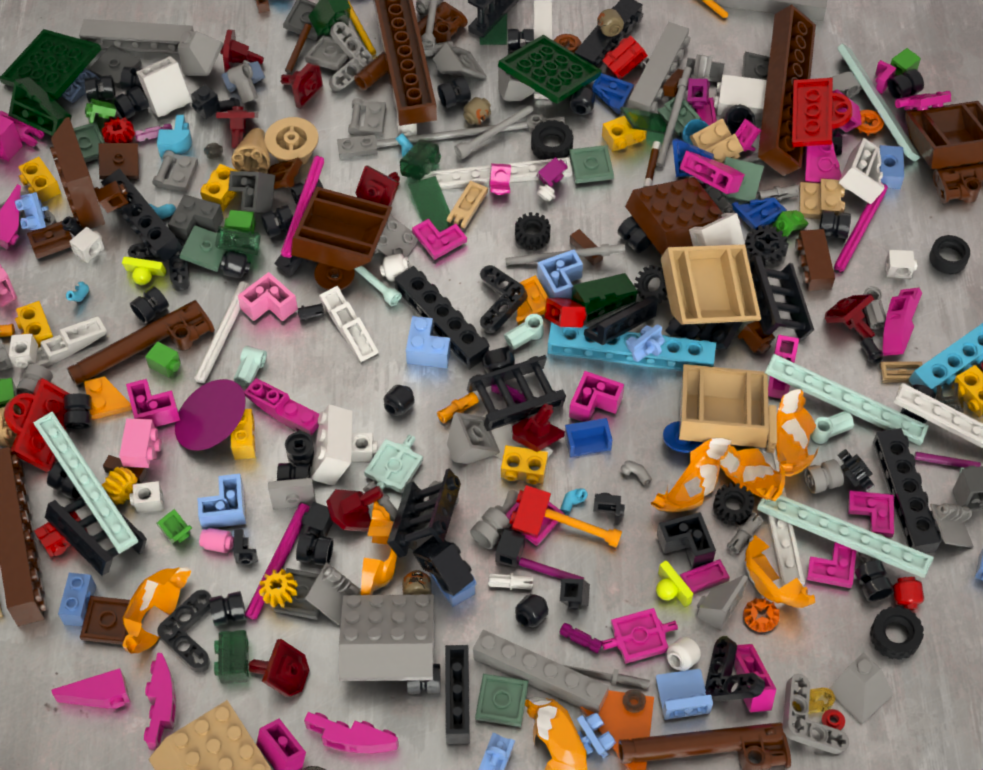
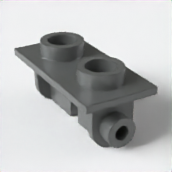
M706 184L705 191L722 213H733V206L726 197L722 196L718 200L722 192Z

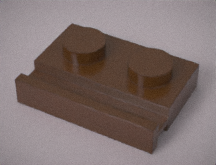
M62 221L27 233L37 259L71 247L69 241L72 239L69 231L63 229Z

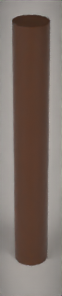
M305 24L285 68L287 73H292L312 28L309 24Z

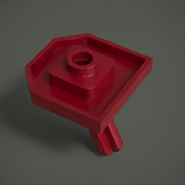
M232 29L227 30L224 45L220 51V54L223 55L225 73L230 68H233L234 63L243 64L244 60L250 63L258 61L261 66L264 57L248 51L249 46L236 41L235 30Z
M307 63L301 71H295L293 75H281V84L292 85L295 104L299 109L323 86L320 66L314 63Z
M233 106L232 110H227V112H216V118H230L232 149H236L243 140V135L246 132V118H258V112H248V110H244V106Z
M367 165L364 167L355 192L356 196L361 199L391 206L400 183V177L397 172L387 176Z
M872 294L852 295L848 298H843L825 313V319L827 323H844L850 330L854 328L863 339L872 338L875 333L864 322L865 315L862 309L871 303L874 298Z
M545 403L539 412L530 417V419L526 418L513 425L511 432L514 441L539 452L563 438L565 431L550 424L549 418L554 412L553 406Z
M376 486L365 493L362 491L335 489L326 501L331 520L343 530L368 532L371 523L368 505L383 497L382 489Z
M282 639L276 640L269 661L253 659L248 664L249 672L264 675L262 682L285 697H291L302 692L309 673L306 655Z

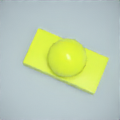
M123 257L122 265L126 271L132 272L133 281L140 286L150 283L152 275L162 277L166 275L167 270L162 262L132 257Z
M668 561L662 562L659 565L658 575L662 580L656 586L658 597L669 601L676 596L682 605L687 607L692 602L693 592Z

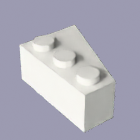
M863 137L850 153L839 180V184L843 188L850 190L869 204H872L885 189L884 185L881 184L883 172H880L879 168L881 165L880 148Z
M329 404L324 412H320L310 475L313 481L334 486L351 464L353 411Z

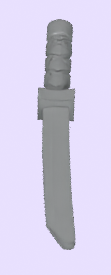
M563 665L586 676L612 680L611 685L613 686L618 682L644 689L649 687L650 680L618 674V669H614L613 674Z

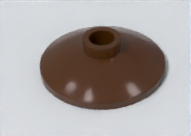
M319 263L315 269L314 276L317 284L325 290H330L336 286L343 290L353 282L355 271L354 269L348 271Z

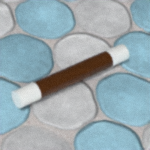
M654 141L643 187L652 185L660 149V142Z

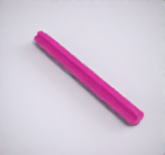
M315 156L281 250L283 257H292V239L315 191L324 165L323 157Z
M883 184L885 189L872 204L867 203L835 262V270L839 272L845 270L887 191L888 186L886 184Z
M303 503L298 505L261 581L266 580L265 574L272 575L273 569L277 573L281 571L303 526L301 524L302 517L305 512L310 510L308 505ZM260 583L245 612L246 617L252 620L257 619L265 603L263 597L259 594L261 589Z

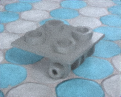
M390 215L374 254L381 252L385 256H391L400 253L404 257H408L418 239L409 228Z
M948 503L941 505L930 504L933 512L932 516L937 522L940 536L945 544L973 548L974 546L964 524V521L972 516L971 509L969 507H961L960 505H949Z
M326 562L304 599L337 625H340L343 595H361V588L357 587Z

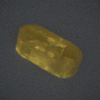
M823 687L810 689L808 714L831 709L835 702L833 691ZM821 695H824L826 699L829 698L827 704H824L823 700H819ZM793 701L792 706L795 711L801 712L800 705Z

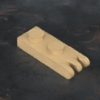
M470 180L448 215L447 222L451 223L455 218L454 224L459 225L462 221L461 228L465 229L488 193V188Z

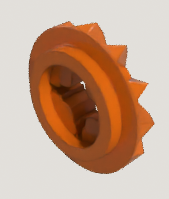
M861 110L862 124L854 129H858L860 133H866L867 136L870 133L876 135L878 131L881 132L884 121L879 113L873 110Z
M755 598L745 606L743 618L747 626L752 630L768 632L773 630L779 622V609L776 608L774 602H770L766 598ZM767 610L766 618L762 616L756 620L758 611Z

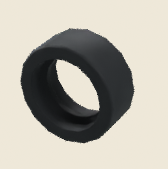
M945 235L936 239L930 251L932 266L945 274L961 272L970 258L968 244L962 238L953 235ZM943 248L953 249L960 254L961 259L958 261H948L938 251Z

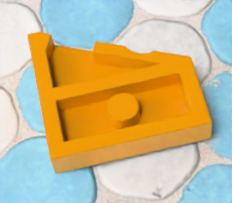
M536 275L520 282L527 291L528 296L525 302L517 309L516 321L518 326L524 323L526 317L530 314H538L540 316L545 314L548 296Z
M105 376L84 381L86 394L92 397V409L90 410L92 420L132 410L131 403Z

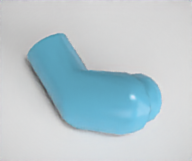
M401 133L396 140L401 145L402 157L405 160H411L414 157V146Z
M149 204L162 220L172 216L176 210L173 204H165L161 207Z
M78 282L79 286H75L76 291H68L66 293L67 300L81 302L89 293V286L84 282Z
M580 488L567 492L560 510L565 515H569L573 505L581 503L587 498V491Z

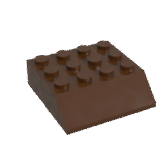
M979 101L931 107L927 110L905 111L910 141L931 169L983 162V106Z
M67 117L51 137L53 146L50 147L53 159L58 158L54 162L73 217L81 227L92 229L105 225V221L71 120Z
M695 177L634 189L625 206L661 255L664 254L668 247L693 246L689 229L706 226L722 218L721 215L723 214Z
M316 186L293 236L291 255L348 271L367 264L372 260L391 214L392 207Z

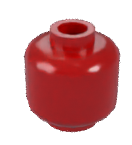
M915 577L897 579V583L893 585L895 604L904 607V609H918L917 605L924 602L922 582L916 580Z

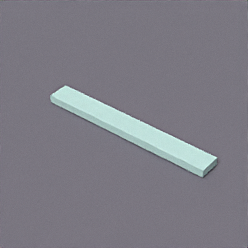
M842 43L837 47L838 51L899 146L903 147L906 157L916 162L921 158L853 51Z
M773 354L765 374L801 389L885 430L902 428L904 436L908 437V441L919 446L924 440L928 425L776 354Z
M50 412L33 422L118 553L120 554L138 543V539L54 413Z
M782 495L775 502L762 498L757 507L758 511L922 578L926 577L933 562V556Z

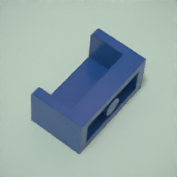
M607 418L565 425V440L570 457L610 451L612 449L613 440Z

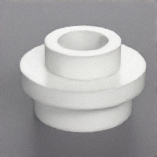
M539 186L537 194L547 202L555 199L556 196L553 194L555 191L550 186Z

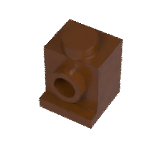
M114 181L100 189L98 187L94 188L98 202L107 213L129 203L126 196L128 190L123 183L119 185L117 181Z
M754 321L746 325L738 335V338H743L754 353L760 351L761 354L771 348L770 344L776 338L773 334H763L760 321Z

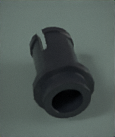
M234 97L230 98V100L215 102L216 112H227V110H232L233 106H240V101Z
M68 216L62 221L63 229L69 231L74 236L84 229L77 223L74 217Z
M322 303L307 307L301 305V308H298L299 319L307 321L309 318L324 316Z
M868 337L861 341L860 345L868 355V361L873 364L880 363L884 358L883 352L877 348L873 339Z

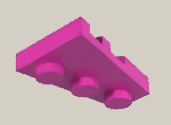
M833 142L832 145L807 146L805 182L820 183L821 179L840 180V165L836 158Z

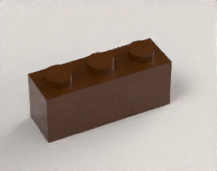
M824 229L800 231L798 239L795 240L796 251L800 253L799 266L803 267V283L807 284L808 291L831 290L835 275Z

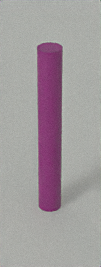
M916 451L914 454L915 460L962 468L968 466L981 467V462Z
M523 557L519 561V566L558 579H584V577Z

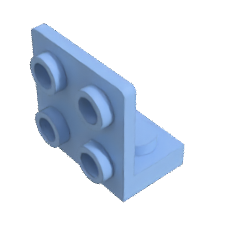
M701 669L656 675L664 720L710 714L713 701L712 696L705 693Z

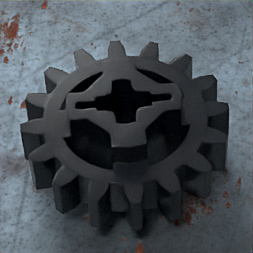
M760 225L757 230L752 228L751 233L747 234L745 240L747 254H750V259L754 256H760L762 261H764V265H767L768 261L773 265L776 260L781 262L782 257L786 256L789 246L787 236L782 237L783 231L777 232V227L769 229V225H766L764 229Z
M845 449L837 455L843 462L840 466L843 473L855 487L861 485L866 492L875 487L869 478L873 473L858 454L852 457Z

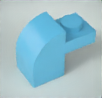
M176 115L174 130L159 129L157 147L160 157H163L166 150L182 155L190 149L192 138L189 123H186L184 115Z

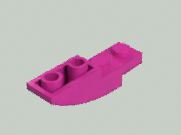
M920 287L902 289L898 296L892 297L884 327V356L904 354L914 329L912 318L922 296Z
M257 378L244 391L245 396L260 409L296 432L300 429L312 436L319 427V413L291 400L287 393Z
M157 653L156 660H153L151 663L150 672L152 678L151 682H147L145 695L152 704L149 711L150 726L146 727L144 732V741H146L150 750H156L159 747L164 729H174L176 717L174 682L162 653Z
M308 712L304 719L307 729L322 734L323 745L337 750L373 754L397 750L399 747L398 737H396L395 733L386 729L383 731L378 730L374 725L366 721L361 723L354 721L350 729L346 723L341 721L335 723L328 720L327 716L318 712L315 714Z

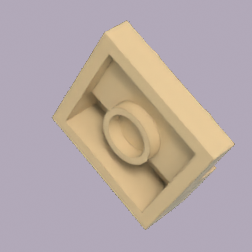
M723 118L689 136L694 146L714 154V160L723 164L726 157L737 159L741 157L739 153L744 151L735 134L731 135Z
M821 179L820 183L800 182L799 212L804 215V218L821 219L823 210L834 211L835 215H838L840 212L844 213L845 201H841V197H844L845 188L839 184V180Z

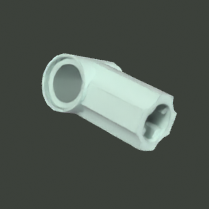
M538 314L528 315L524 323L504 334L507 345L515 350L530 340L540 339L544 334L543 318Z
M245 346L241 353V363L234 376V382L238 383L241 387L247 388L254 381L259 368H263L267 352L262 349Z
M846 411L828 418L819 417L815 421L816 428L810 434V437L815 443L824 444L830 437L853 429V417Z

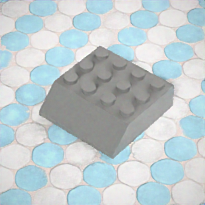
M434 594L343 595L339 637V681L433 680Z

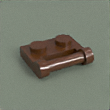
M299 157L271 165L267 174L275 175L274 190L294 186V177L298 175L299 169L303 164Z

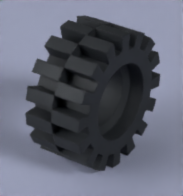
M529 212V216L525 213L522 218L519 217L518 222L516 221L515 240L516 242L518 241V245L521 246L523 244L524 249L528 246L530 247L529 250H533V247L539 250L540 245L542 248L545 247V243L548 244L551 225L549 220L545 219L544 215L539 217V213H536L534 216L532 212ZM536 228L540 230V233L532 235L526 233L525 230Z
M649 265V268H643L645 272H638L641 276L640 278H635L638 283H634V286L637 288V294H639L640 298L645 300L653 296L658 299L659 304L662 303V299L668 300L663 269L661 267ZM653 278H659V288L655 292H650L648 289L649 282Z
M729 483L728 487L723 485L721 489L717 490L713 503L714 514H718L720 521L723 518L724 524L731 521L732 526H735V522L741 525L752 514L754 496L751 497L752 492L750 490L746 492V486H743L741 489L739 488V483H736L735 487H733V483ZM727 499H737L741 502L742 507L738 510H732L726 506L725 501Z

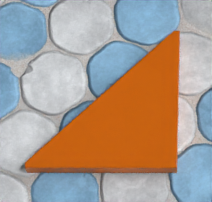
M608 690V696L599 712L604 725L598 728L597 731L600 735L607 731L611 733L617 742L612 749L616 752L619 759V740L650 737L654 697ZM581 706L579 708L586 717L594 714V712ZM647 761L632 762L624 765L628 770H646Z

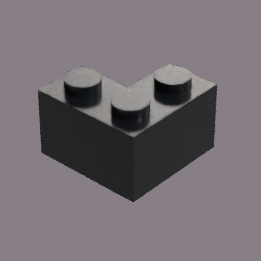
M701 512L659 523L657 537L664 554L685 549L692 568L714 561L716 549Z
M432 536L412 552L422 569L432 573L442 590L450 595H456L474 580L470 573L472 571L470 565L465 560H462L459 555L461 551L453 542L450 543L445 540L444 543L440 544Z

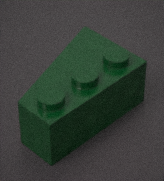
M319 0L308 17L317 35L325 34L327 36L330 35V29L335 23L343 22L347 26L349 25L351 7L347 0Z
M30 77L15 80L8 116L51 136L54 135L65 118L69 117L71 120L72 115Z
M626 273L573 285L572 300L584 306L586 310V320L583 322V325L631 305L637 299V289Z

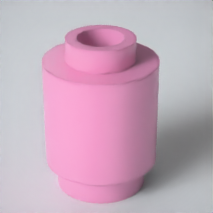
M208 528V530H202L199 544L205 550L227 553L229 549L233 548L234 537L230 531Z

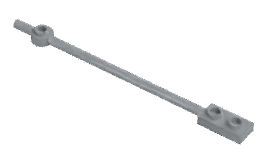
M532 114L527 118V121L515 122L501 132L528 129L532 133L536 125L546 122V120H557L565 123L564 116L545 119L540 114ZM496 125L406 137L412 144L481 135ZM375 134L337 139L340 159L378 154L377 148L400 145L396 138L376 140Z

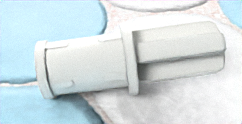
M492 573L489 575L488 584L490 587L510 588V591H512V588L529 590L533 588V584L523 583L533 582V576L513 575V573L511 575Z

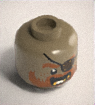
M607 9L598 16L597 25L605 36L613 37L622 31L624 21L616 10Z
M474 97L464 106L463 116L465 120L471 125L482 124L491 115V104L485 98Z
M420 570L408 573L402 581L403 595L432 594L430 576Z

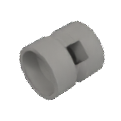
M29 364L23 374V379L16 388L17 395L22 393L33 394L38 380L43 378L51 382L53 378L52 372L41 365Z
M835 459L822 462L821 466L812 465L804 469L805 482L812 494L826 491L827 487L832 489L842 486L844 483L842 469Z
M490 507L481 517L483 521H478L470 530L474 540L487 549H492L500 540L504 529L508 530L511 527L507 516L494 507Z

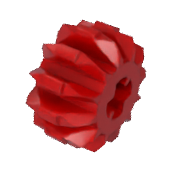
M117 117L115 120L110 118V122H104L102 135L106 143H133L135 130L131 121H128L126 117L123 119Z

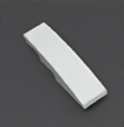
M336 286L320 294L319 298L360 363L379 354L360 317L357 318L339 287Z
M97 316L60 329V335L41 341V347L37 351L36 364L46 368L75 354L107 333V330L100 318Z

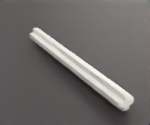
M243 281L239 283L194 376L197 383L204 384L240 311L237 295L250 286L249 283Z

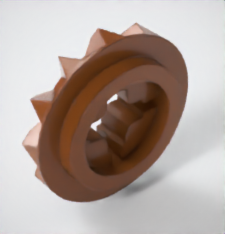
M561 34L553 40L563 47H566L569 43L570 47L567 49L573 53L582 44L580 39L572 34Z

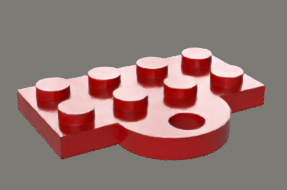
M833 77L794 80L793 147L832 145L833 129L844 126L852 117L851 101L843 94L833 93ZM846 108L847 111L841 113L838 112V109Z
M41 378L38 380L33 394L22 393L8 401L4 411L5 420L9 428L17 434L11 448L13 454H17L22 460L45 472L51 470L56 457L33 422L53 412L66 431V428L63 426V415L67 412L64 410V396L70 393ZM14 405H17L20 408V415L14 412Z

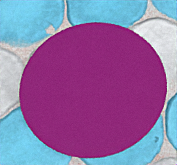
M219 379L206 383L195 390L186 399L178 412L180 421L175 422V435L178 442L189 450L197 451L211 448L225 440L235 430L245 410L246 399L242 387L232 380Z

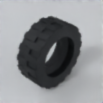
M546 120V122L536 125L531 135L533 154L540 160L554 159L555 157L566 158L569 155V149H573L572 130L564 122L557 120ZM546 136H557L561 138L562 142L559 146L550 147L543 144V139Z
M891 606L883 609L880 614H877L870 631L871 642L875 645L874 648L880 651L883 656L897 660L908 658L911 654H914L924 637V628L921 625L920 618L918 619L914 612L912 613L909 609H904L900 606ZM891 623L902 624L908 631V638L902 643L892 642L886 635V627Z

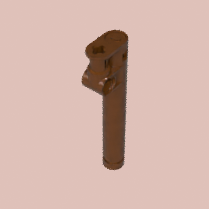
M441 2L436 9L433 28L436 43L451 41V37L457 33V30L468 24L466 16L446 2ZM428 14L418 22L421 36L426 31ZM384 51L354 76V81L360 89L366 91L388 72Z
M983 162L934 170L933 182L941 202L946 204L949 200L953 199L963 200L967 203L975 202L982 186L981 182H983Z
M194 300L82 359L75 365L67 367V371L75 385L78 386L85 380L91 379L156 344L157 341L160 342L170 337L179 350H188L192 347L193 342L199 339V336L208 331L213 333L215 329L202 307Z
M781 722L632 738L631 740L623 739L619 740L618 743L622 764L737 751L742 770H769L771 767L782 765L785 769L791 767L790 749ZM748 757L755 758L758 763H752Z

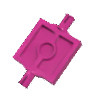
M939 91L898 98L895 101L896 108L904 107V110L916 108L917 110H927L928 106L931 105L932 107H942L943 103L951 102V92Z
M654 608L611 619L614 638L602 640V647L606 650L617 646L625 664L666 653L668 644L665 634L678 630V626L675 620L662 624Z

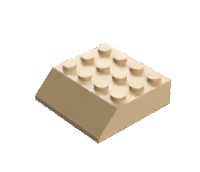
M745 244L668 247L660 259L671 314L681 325L761 320Z
M683 364L679 440L706 442L711 438H723L730 440L731 445L766 448L769 432L768 375L763 371Z
M228 700L166 737L149 758L155 770H272Z

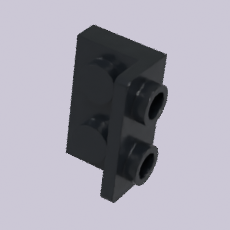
M742 322L705 323L698 336L701 341L707 340L716 343V349H727Z

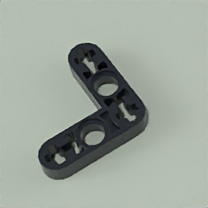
M178 239L180 244L184 247L185 242L182 239ZM144 243L134 244L128 249L129 257L163 261L159 256L157 258L154 257L148 249L151 247L150 244L148 246ZM175 254L168 259L170 280L175 290L184 291L190 285L188 261L180 259V255ZM176 262L184 263L180 268L173 266ZM178 275L182 276L181 283H178Z
M488 265L480 271V277L485 285L502 296L481 317L480 325L486 333H494L525 302L528 294L522 284L495 266ZM489 274H490V275H494L495 280H494L491 276H487V275H489ZM508 282L506 287L499 288L500 283ZM503 305L509 306L506 311L499 312L500 307Z
M206 590L194 592L161 622L157 629L160 640L193 671L199 673L208 669L210 658L207 652L186 631L210 610L209 598H211V595ZM198 599H205L206 603H198ZM181 613H191V618L189 620H179V616L181 615ZM173 621H176L180 628H178L177 625H174ZM164 630H172L173 633L171 635L165 634ZM183 641L190 643L186 651H179L177 649L179 643ZM193 652L196 657L203 659L204 662L202 664L195 662L192 656Z
M722 636L715 642L705 686L706 695H711L712 699L718 702L759 696L765 688V682L755 673L732 675L737 644L727 636ZM724 664V668L718 673V669ZM738 683V686L735 689V691L731 692V689L734 686V684Z

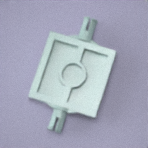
M408 435L403 444L385 439L364 471V475L376 481L377 486L382 491L386 487L402 494L406 484L411 481L423 462V456L410 449L416 440L415 437Z

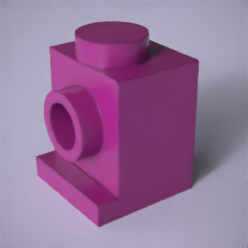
M689 79L687 101L693 108L700 109L704 108V105H708L710 87L708 79ZM698 93L703 94L702 97H696Z
M555 157L538 171L536 176L544 185L552 188L554 185L552 182L558 183L564 177L563 173L568 167L564 161L558 160Z

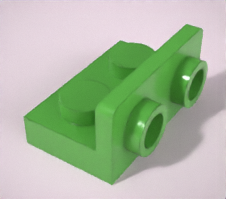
M91 99L90 103H86L85 114L89 123H93L95 113H98L99 117L109 119L110 116L115 117L116 108L113 103Z

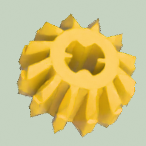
M116 467L114 471L109 472V476L105 478L106 480L102 487L113 503L123 505L126 500H130V493H133V484L137 483L138 478L131 470Z
M273 569L270 576L265 574L266 580L260 581L261 589L259 590L263 601L266 604L270 603L274 608L278 603L283 608L285 606L284 602L292 603L291 596H297L295 588L298 587L294 576L291 573L287 574L283 569L279 573Z

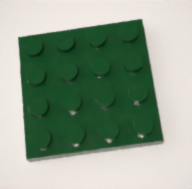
M43 29L0 76V81L2 84L14 87L15 80L30 77L48 95L58 100L102 49L98 43Z
M545 35L538 37L498 62L500 69L556 104L577 92L581 87H585L596 80L602 72L599 68Z

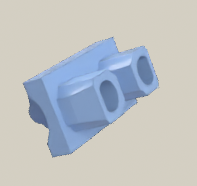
M37 192L21 195L20 199L15 201V205L18 211L24 210L26 217L21 218L20 221L22 228L29 230L45 228L44 219L46 218L44 211L49 210V207H42L41 199H38Z
M657 324L652 328L646 325L640 332L641 337L637 339L631 336L626 340L627 349L632 352L634 361L639 362L651 353L655 356L661 354L660 346L665 342L661 333L662 326Z
M596 712L586 718L583 715L578 717L577 720L587 735L584 737L583 733L578 731L586 753L590 754L593 752L590 746L592 743L602 758L608 756L609 753L607 751L617 742L609 731L600 737L595 733V730L604 725L599 714Z
M492 733L479 770H505L515 740Z

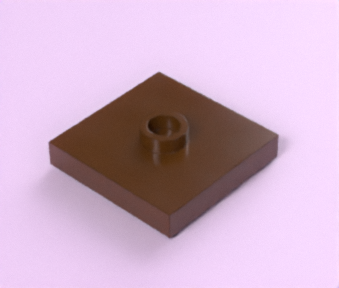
M98 143L99 180L107 178L119 168L128 179H139L138 143Z
M90 596L80 639L83 641L123 645L124 639L128 635L123 625V616L130 600Z

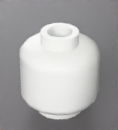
M400 253L384 257L383 264L380 265L382 276H386L390 282H393L395 277L411 268L408 257H404Z
M688 637L679 638L667 649L669 664L679 671L689 670L701 657L698 644Z

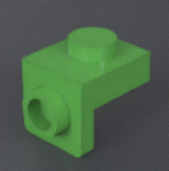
M797 210L782 211L774 222L773 227H777V232L783 231L782 237H788L793 230H803L809 223L804 219V215Z
M175 509L156 523L172 544L177 540L179 543L190 536L188 531L192 529Z

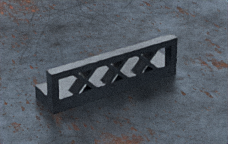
M651 296L641 302H636L585 329L584 335L604 345L656 317L658 299Z

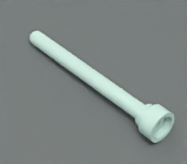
M365 267L355 268L360 275L383 294L385 302L390 306H395L401 300L402 294L398 290L385 286Z

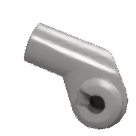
M629 460L625 461V464L621 466L623 474L630 475L631 472L636 474L643 485H647L652 481V478L641 464Z
M510 490L503 507L497 505L495 508L506 515L516 504L518 492Z

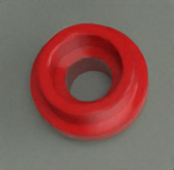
M829 709L822 715L821 722L823 725L842 730L845 725V717L840 711ZM830 717L836 718L838 722H831Z

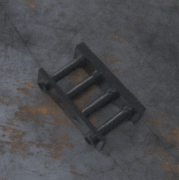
M468 0L469 4L477 7V17L468 26V31L484 39L519 0Z
M754 256L749 261L761 315L760 324L763 334L771 335L779 327L791 328L796 330L799 341H803L814 331V327L793 263H789L782 271L765 268L762 258ZM768 277L779 279L782 287L770 285ZM773 294L785 296L787 303L776 302ZM778 310L790 312L792 320L780 318Z
M546 355L534 356L527 361L484 375L478 374L469 379L467 392L470 393L477 390L488 412L483 424L486 431L532 417L539 412L545 403L552 405L553 409L563 406L566 399L564 390H552L542 370L547 360ZM534 372L545 395L534 397L523 375ZM515 378L526 401L519 404L515 403L504 381ZM496 384L507 408L495 409L486 387Z
M450 468L446 469L442 483L422 490L418 488L414 481L406 484L387 541L399 558L407 555L411 542L427 536L434 535L440 544L444 543L461 486L460 479L454 475ZM439 493L438 497L424 501V498ZM434 508L433 512L419 516L420 512ZM430 522L429 527L414 531L415 527Z
M83 498L65 507L61 506L56 500L48 503L44 518L101 576L109 573L112 560L119 553L115 547L107 551L98 544L108 538L104 530L92 536L84 529L97 522L95 516L91 514L80 521H76L70 515L87 505ZM120 512L138 539V543L131 547L140 555L144 551L147 538Z

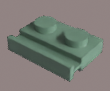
M676 97L665 103L661 109H657L659 115L667 124ZM684 98L674 129L678 137L682 136L683 129L690 120H701V117Z

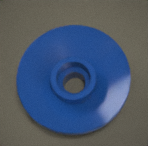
M680 421L670 423L663 431L664 442L678 452L690 453L704 443L679 440Z

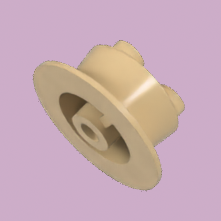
M288 117L276 121L268 128L264 138L267 150L277 158L279 163L299 157L303 164L308 163L319 140L318 131L311 122L298 117Z

